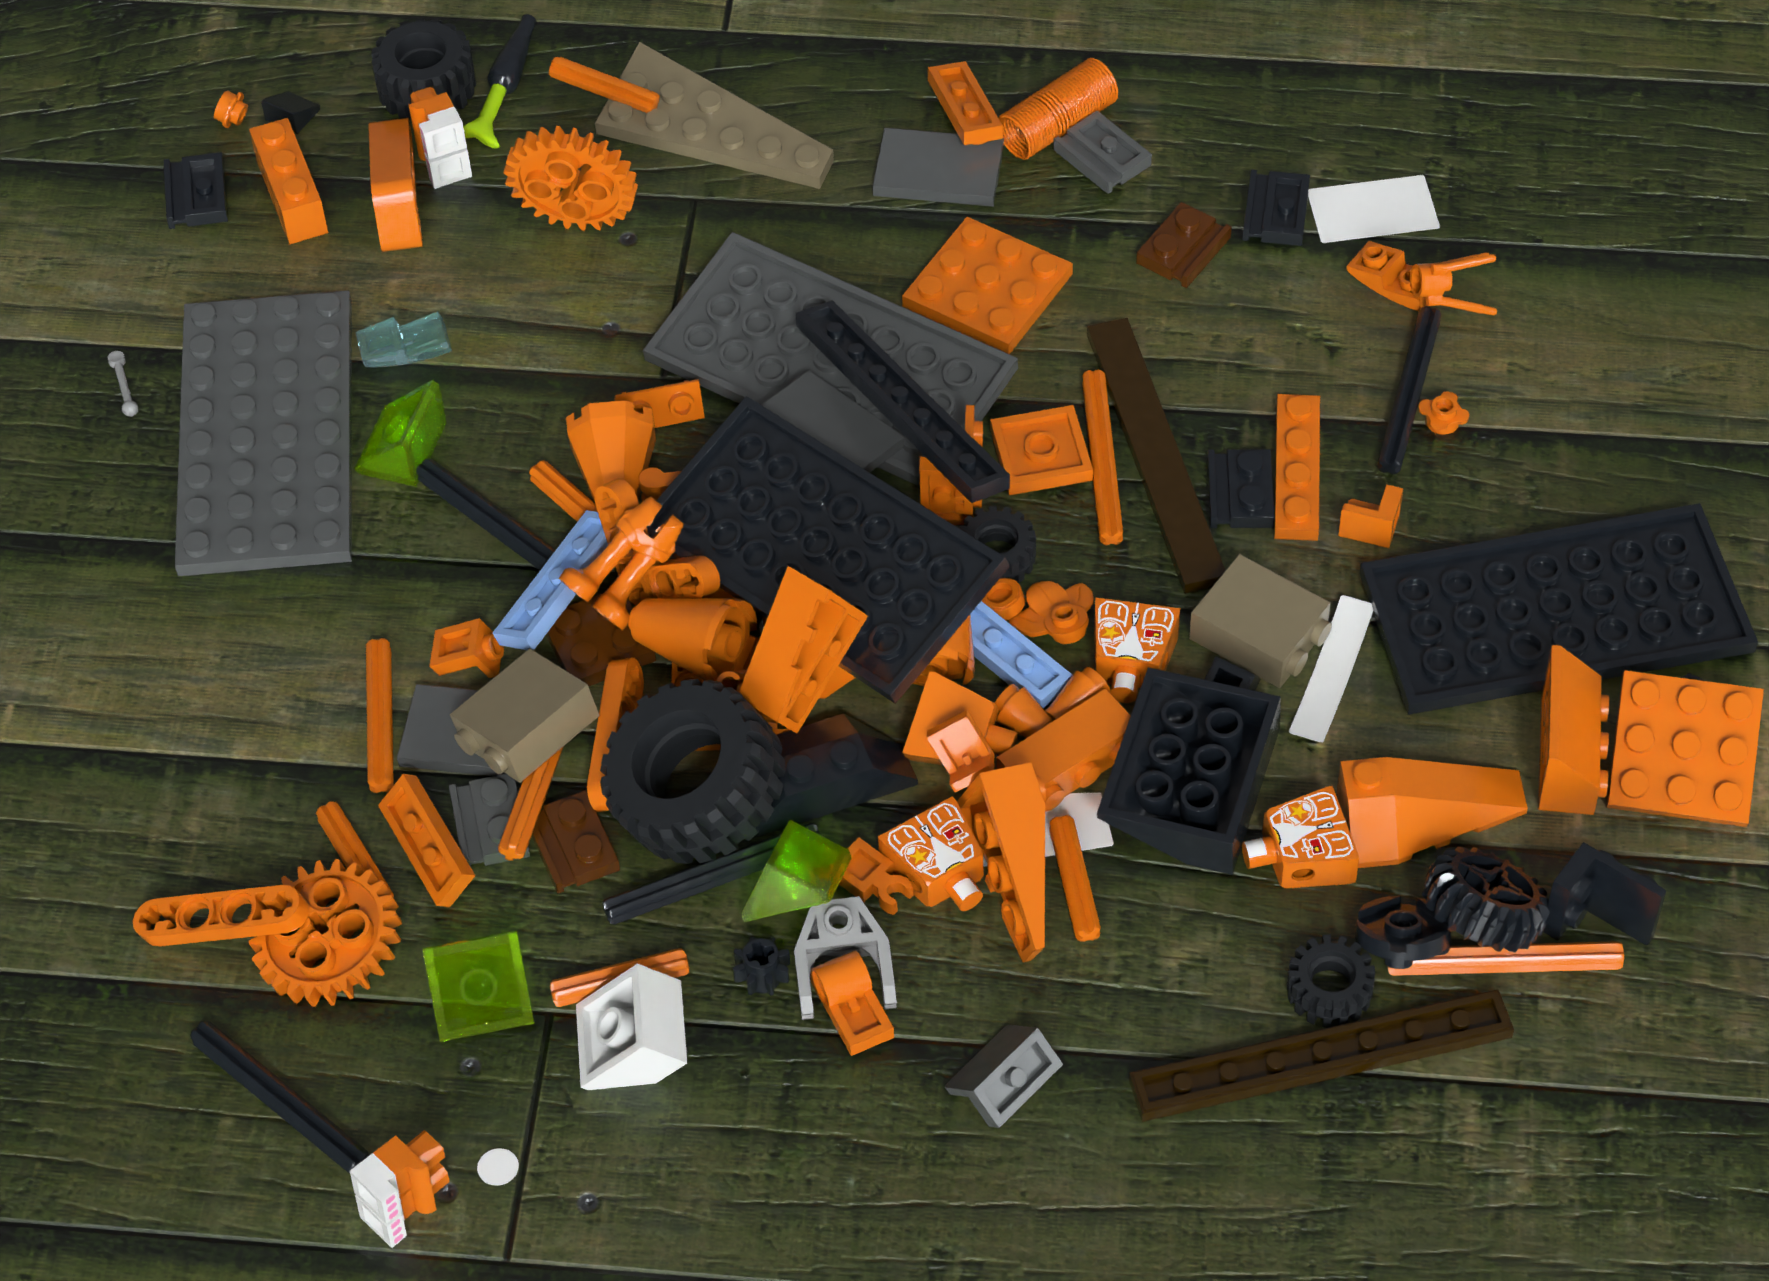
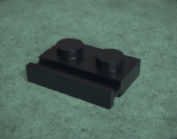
M222 152L182 157L181 162L171 163L170 159H164L166 218L169 229H175V224L187 223V226L190 227L228 222L225 164Z
M1251 169L1243 240L1249 241V237L1261 238V242L1302 246L1310 175L1270 171L1269 175L1257 174V170Z
M1271 449L1227 450V454H1215L1214 450H1208L1210 528H1217V524H1230V528H1274Z

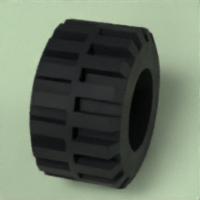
M425 18L416 19V22L409 23L405 21L399 23L400 27H391L386 31V36L378 38L376 41L377 47L372 49L371 61L379 100L382 106H386L390 114H398L399 119H410L411 115L408 105L412 103L410 94L428 87H433L437 95L447 92L455 109H463L468 104L467 99H472L475 93L476 79L469 40H466V35L461 30H456L455 25L449 22L442 24L439 19L425 21Z

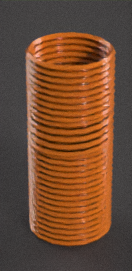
M1088 58L1001 114L998 118L1003 125L1002 138H1004L1006 148L1015 157L1023 160L1029 159L1053 143L1054 138L1057 136L1062 137L1064 134H1067V130L1095 111L1101 112L1115 103L1118 99V86L1112 72L1100 60Z

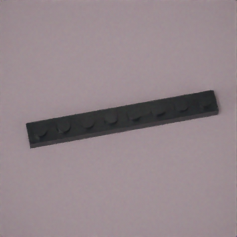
M833 300L796 313V327L971 503L1010 489V474Z

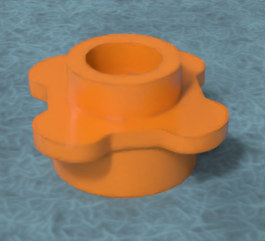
M1446 391L1435 399H1424L1419 403L1418 410L1421 414L1426 415V426L1432 432L1441 435L1450 434L1457 430L1459 424L1463 425L1468 422L1469 412L1462 409L1458 404V396L1455 393Z

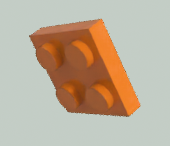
M1074 405L990 419V431L999 463L1010 474V489L1007 490L1009 495L1093 481V467Z

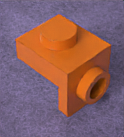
M967 710L927 730V739L950 775L949 785L954 792H958L965 787L968 788L979 773L994 770V752Z

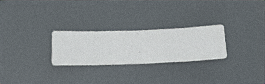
M1345 595L1340 597L1331 622V631L1323 644L1303 699L1289 729L1290 734L1317 742L1324 741L1373 613L1371 603Z

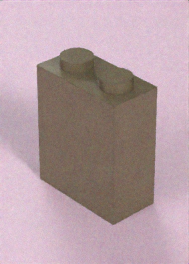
M1239 554L1191 612L1189 639L1274 686L1281 688L1290 675L1297 676L1302 671L1308 659V653L1313 646L1317 645L1319 647L1327 639L1332 628V623L1328 621L1330 602Z
M530 648L450 714L457 731L454 737L460 748L470 756L477 754L486 761L494 772L499 775L504 772L519 783L600 716L588 684Z

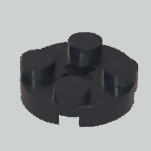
M1387 896L1369 901L1360 908L1356 922L1355 941L1367 952L1384 958V962L1388 967L1406 969L1413 965V961L1425 960L1448 953L1451 945V931L1448 930V925L1445 922L1437 921L1434 918L1435 912L1430 911L1425 906L1426 899L1416 898V905L1401 904V896Z

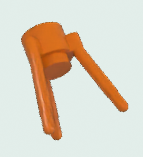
M1485 252L1444 262L1415 264L1410 272L1412 293L1416 298L1425 297L1427 306L1441 305L1494 316L1497 314V309L1494 307L1444 297L1443 294L1445 291L1451 290V271L1492 263L1496 261V256Z

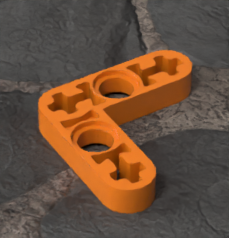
M623 479L611 481L598 487L595 491V505L608 545L619 531L616 527V522L626 510L634 509L639 505L634 489ZM646 527V528L644 529V532H645V534H647V535L649 536L648 530H647V527ZM631 549L615 566L618 576L636 553L634 550ZM706 556L669 559L664 564L656 561L636 584L628 599L637 606L643 599L704 598L717 592L720 587V575L715 564ZM666 573L671 577L674 589L670 586ZM691 575H692L693 577H697L698 580L692 581V580H691Z

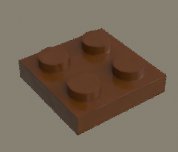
M601 594L592 597L588 603L583 600L567 606L546 634L562 669L585 682L588 686L605 681L608 663L612 660L635 658L641 667L656 661L655 652L636 642L628 626L622 631L592 607V604ZM628 599L626 609L630 614L633 607Z

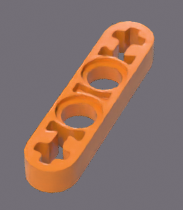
M635 658L612 660L608 663L599 710L600 716L598 717L587 780L588 798L596 812L609 811L606 806L607 798L602 795L600 784L601 777L605 776L600 771L603 754H608L610 750L606 746L611 732L617 733L621 727L619 723L620 718L626 711L631 714L639 706L637 701L643 695V672L638 660Z
M274 885L156 898L146 901L138 908L133 918V927L136 933L152 946H169L293 932L304 924L309 914V904L290 885ZM287 902H290L292 906L286 908ZM251 904L252 910L248 918L243 922L233 923L232 917L236 909L241 905ZM200 909H209V915L205 923L199 927L191 928L190 920L194 913ZM284 910L282 916L275 912ZM160 916H163L166 920L159 921ZM151 924H155V928L153 930L150 928Z

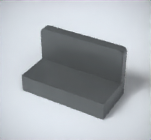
M1007 1025L945 1085V1088L950 1095L968 1097L989 1127L1000 1128L1063 1063L1038 1027Z

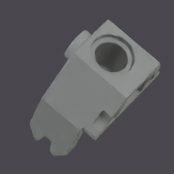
M859 896L811 903L794 950L802 1020L814 1019L810 986V972L814 963L830 961L854 950L861 957L871 956L877 964L880 973L884 1009L897 1008L889 939ZM836 924H842L845 927L841 929H836L832 926Z

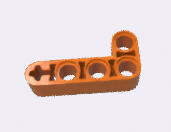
M409 118L370 122V182L381 251L387 252L423 247L416 201L414 148Z

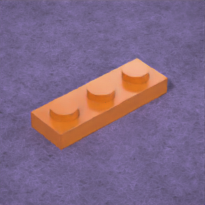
M966 61L928 67V82L963 145H981L988 141L1002 139L1003 125Z
M402 774L378 806L436 906L451 907L476 875L416 775Z

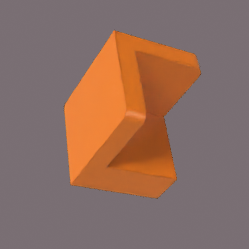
M1386 484L1380 505L1350 499L1348 504L1345 503L1341 511L1338 536L1390 548L1400 517L1403 488Z

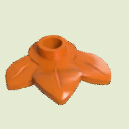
M1052 581L1036 582L1026 591V600L1029 607L1008 620L1009 624L1025 636L1038 637L1049 634L1054 641L1060 644L1075 643L1086 634L1089 624L1087 611L1094 604L1093 592L1083 583L1075 584L1065 590L1058 583Z

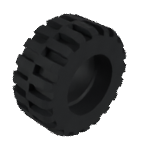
M698 679L681 681V686L678 687L673 683L659 687L658 694L652 697L646 694L638 700L639 706L631 714L628 711L625 712L619 720L621 727L617 733L612 731L606 746L610 750L608 754H603L600 769L605 775L601 777L600 781L602 795L607 798L606 806L610 813L645 848H648L654 855L664 860L671 858L675 863L684 864L692 863L693 858L699 863L715 860L716 853L722 852L724 855H728L739 849L737 844L744 838L750 841L759 832L756 827L762 820L767 822L772 815L774 808L771 804L773 799L779 800L784 785L778 777H782L785 774V759L781 756L782 745L778 736L772 731V727L738 691L732 687H725L721 682L705 680L702 684ZM721 744L718 762L713 772L703 784L686 795L665 799L668 780L675 767L683 758L701 747Z

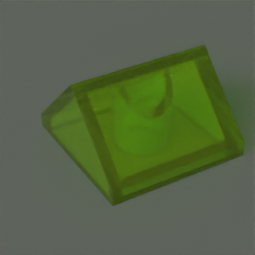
M431 380L384 406L354 468L355 471L361 475L417 487L419 483L418 474H416L417 466L422 464L425 459L431 457L447 424L438 383Z
M789 820L741 913L743 921L747 922L829 903L852 859L849 850Z
M517 930L422 948L440 1042L534 1024Z

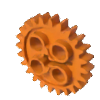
M556 126L554 134H551L544 127H540L538 136L528 131L525 139L517 138L514 147L510 148L504 169V174L507 175L505 184L506 186L513 187L512 197L523 198L522 208L534 207L536 209L534 213L536 218L544 214L548 215V221L551 225L557 220H561L565 229H569L571 223H577L582 231L586 230L587 224H591L595 229L601 230L603 222L612 227L615 225L616 218L620 220L625 219L626 212L631 211L636 196L638 184L635 183L637 173L629 171L630 161L620 160L621 150H607L609 141L604 140L597 144L593 142L594 134L591 132L583 138L579 136L577 128H573L570 134H565L560 126Z
M335 859L330 870H327L320 860L316 861L314 873L308 874L302 866L298 867V880L294 882L286 876L281 877L283 885H290L306 899L309 904V914L300 929L292 935L288 936L289 933L264 935L249 940V945L257 953L252 957V961L261 970L259 974L268 985L272 984L271 986L280 996L287 993L296 1004L305 995L306 1000L312 1007H316L321 995H324L331 1006L335 1005L337 993L341 991L350 1000L353 999V986L356 984H360L367 990L370 989L367 976L370 973L379 976L385 974L379 965L380 960L395 959V955L387 945L401 942L400 936L393 929L402 925V920L395 911L399 906L393 896L389 895L391 891L383 880L379 881L371 869L363 873L356 862H353L346 870L339 859ZM338 898L333 905L326 907L331 900ZM287 902L286 908L291 907L292 904ZM284 910L275 912L282 916ZM364 929L359 936L350 939L354 932ZM321 958H325V961L321 965L312 968L313 964L316 961H318Z

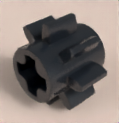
M751 936L749 943L746 944L743 950H734L735 964H737L733 968L734 981H746L748 995H753L756 992L768 993L772 996L774 995V989L777 988L780 982L788 983L790 981L789 969L787 968L790 964L789 950L783 949L778 951L775 937L755 939Z

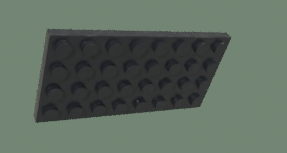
M747 396L656 500L662 505V508L656 514L650 526L647 525L649 537L652 538L656 533L655 530L664 524L672 514L684 523V526L675 542V552L672 556L675 558L706 556L717 567L720 575V588L737 599L745 600L752 605L756 612L765 618H768L788 566L831 590L868 615L838 666L895 704L1010 567L1006 557Z
M1700 503L1360 564L1359 574L1369 603L1372 604L1373 615L1408 715L1543 691L1552 645H1559L1601 675L1602 680L1621 677L1624 670L1643 673L1754 653L1758 645L1757 637Z

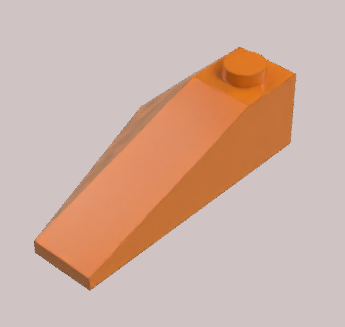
M1392 757L1340 762L1337 796L1359 855L1358 868L1398 865L1411 860L1414 853L1435 846L1438 849L1449 845L1452 838L1472 830L1479 833L1527 814L1528 807L1519 770Z

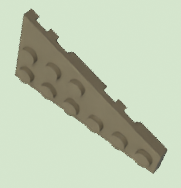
M641 42L636 47L619 79L658 93L660 100L657 109L645 113L632 108V106L608 99L595 122L596 134L818 189L821 188L834 162L833 149Z

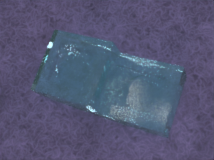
M438 311L402 326H399L395 318L392 317L356 332L365 367H390L411 364L452 351L444 320Z

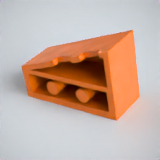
M788 566L739 693L755 709L798 734L868 615L831 590Z

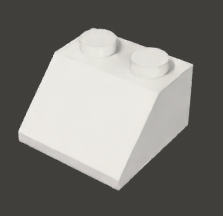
M637 963L576 1004L581 1088L596 1090L656 1084L687 1064L681 980Z

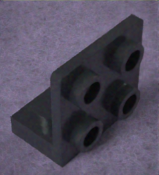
M1583 842L1553 882L1548 903L1550 914L1546 920L1548 923L1543 932L1558 941L1569 926L1576 929L1588 911L1639 942L1648 945L1655 934L1666 890L1660 887L1651 877L1645 874H1638L1617 862L1608 852L1596 850Z

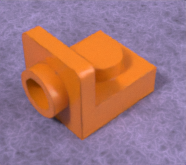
M480 618L435 630L429 667L441 676L477 666L488 678H494L500 671L504 646L498 644L493 631Z

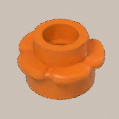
M228 90L225 91L215 108L214 119L222 122L225 128H229L232 123L239 126L248 110V104L243 102L244 94L242 92L235 94Z

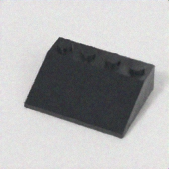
M1148 667L1097 811V818L1187 865L1233 875L1242 848V842H1244L1280 730L1281 696Z

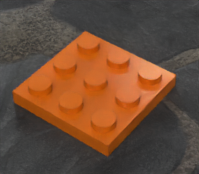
M967 216L902 295V307L1010 354L1072 276L1073 263Z
M1624 670L1607 808L1747 827L1750 817L1764 689Z

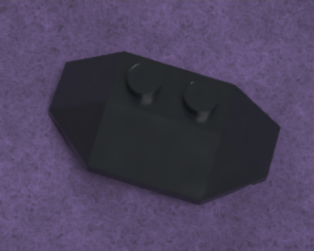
M845 714L802 726L798 734L792 730L777 734L782 745L781 756L785 759V774L782 777H778V779L784 785L779 800L773 799L771 806L774 808L772 815L767 822L764 820L760 822L756 827L759 832L753 838L918 785V779L910 761L902 753L904 749L902 744Z

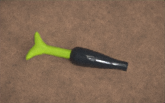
M524 14L517 29L495 59L487 77L488 85L491 89L478 118L463 125L465 139L476 138L488 147L500 148L499 142L494 135L493 122L505 95L513 93L521 80L528 55L531 34L537 22L532 15Z

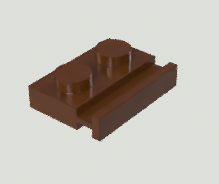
M1181 202L1138 250L1136 263L1169 280L1175 278L1182 282L1181 286L1188 288L1231 238L1232 226L1226 224L1223 227L1216 223V218Z
M586 790L543 806L544 810L540 811L532 838L557 894L564 892L565 887L575 883L577 886L620 871L619 860L596 811L590 804Z

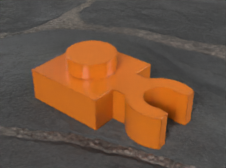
M860 837L828 867L829 877L854 896H859L863 902L874 894L879 898L880 907L889 914L895 915L898 912L897 901L890 897V894L899 892L909 899L914 896L913 884L908 878L901 875H892L894 873V862Z

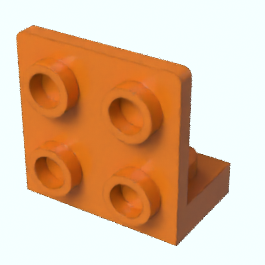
M966 405L965 431L983 447V421H975V405ZM920 457V504L953 525H964V519L968 515L973 517L974 508H982V499L971 503L926 457Z

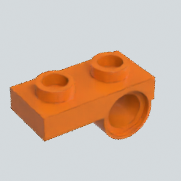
M856 950L811 968V983L851 1056L894 1038V1027L872 989V982L867 967Z

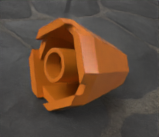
M621 400L589 403L581 408L582 416L575 419L574 413L567 416V434L570 447L594 502L597 488L616 479H623L628 482L639 500L641 493L639 475L648 468L656 442L652 409L643 406L642 414L635 411L634 403Z

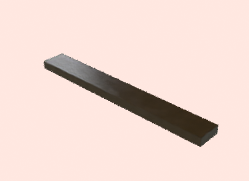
M1128 318L1087 326L1088 340L1099 369L1105 373L1108 393L1184 594L1212 588L1226 570Z
M1499 989L1129 1072V1082L1141 1120L1145 1122L1513 1037L1514 1027Z

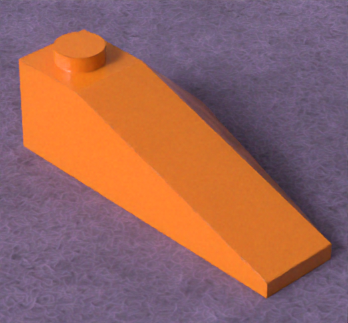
M1032 762L979 773L957 801L987 862L988 874L985 877V882L990 893L997 892L1002 896V919L1023 963L1032 961L1045 947L1046 789L1041 777L1036 776Z

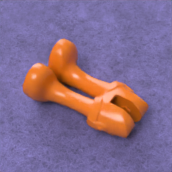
M651 496L634 509L626 510L616 522V527L619 529L618 533L591 564L582 569L567 568L558 578L588 603L598 591L605 577L633 549L636 553L613 584L592 604L596 611L622 631L628 626L630 614L626 609L629 595L656 561L664 564L675 552V542L684 526V523L672 514L664 524L655 530L656 533L652 538L645 534L644 529L647 525L650 526L656 514L662 508V505Z

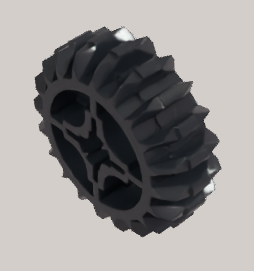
M1457 847L1455 850L1446 849L1442 855H1438L1435 863L1431 864L1426 874L1427 878L1422 892V896L1426 899L1425 906L1430 911L1435 912L1434 918L1437 921L1445 922L1448 925L1449 931L1458 932L1463 935L1464 940L1471 939L1477 942L1480 947L1488 945L1499 952L1503 948L1509 952H1517L1518 949H1528L1532 943H1535L1537 937L1542 935L1548 923L1546 920L1550 914L1548 909L1549 900L1546 897L1547 891L1543 887L1537 886L1538 880L1535 877L1526 875L1523 867L1512 865L1509 862V858L1503 860L1496 857L1493 852L1489 854L1482 853L1478 848L1474 847L1470 851L1464 847Z

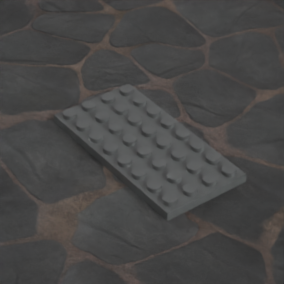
M734 232L729 235L643 349L645 361L689 381L699 379L700 386L739 404L747 396L762 405L810 370L901 435L903 434L796 327L797 312L833 300L964 430L966 405H975V421H982L1018 369V358ZM905 437L903 448L879 465L878 468L920 487V457L925 456Z
M350 291L184 304L175 548L177 575L189 576L352 562V300Z

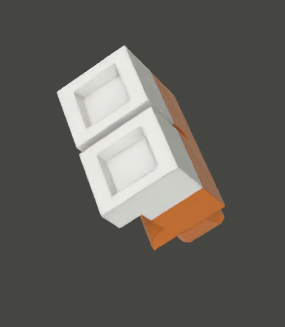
M428 87L410 94L412 103L408 105L418 156L427 164L429 179L434 189L472 177L463 123L447 92L437 95L433 87Z
M425 1130L408 1144L403 1143L395 1135L350 1170L360 1218L391 1248L407 1236L404 1220L415 1211L422 1214L436 1211L434 1194L450 1182L448 1172L440 1163L445 1158L444 1148Z

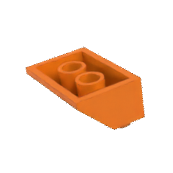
M1559 645L1551 646L1541 696L1538 810L1594 815L1598 797L1606 798L1608 788V770H1600V759L1606 760L1608 754L1609 733L1601 732V722H1607L1609 695L1601 694L1602 676Z

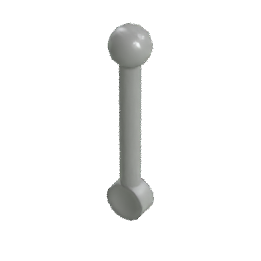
M113 351L108 355V362L110 367L115 368L124 401L122 412L126 416L132 417L137 414L138 405L135 401H132L123 369L126 360L123 352Z

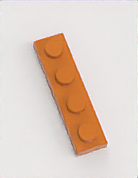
M1277 394L1274 539L1318 541L1320 396Z

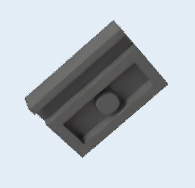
M1095 111L1069 128L1067 135L1060 138L1057 136L1054 138V151L1107 194L1112 192L1113 186L1116 184H1124L1151 166L1152 154L1099 111Z
M507 774L472 780L469 781L470 785L456 787V784L449 785L460 850L470 867L472 864L484 862L485 866L507 862L508 860L505 859V855L499 853L498 845L518 794L516 780ZM528 847L523 858L530 857Z

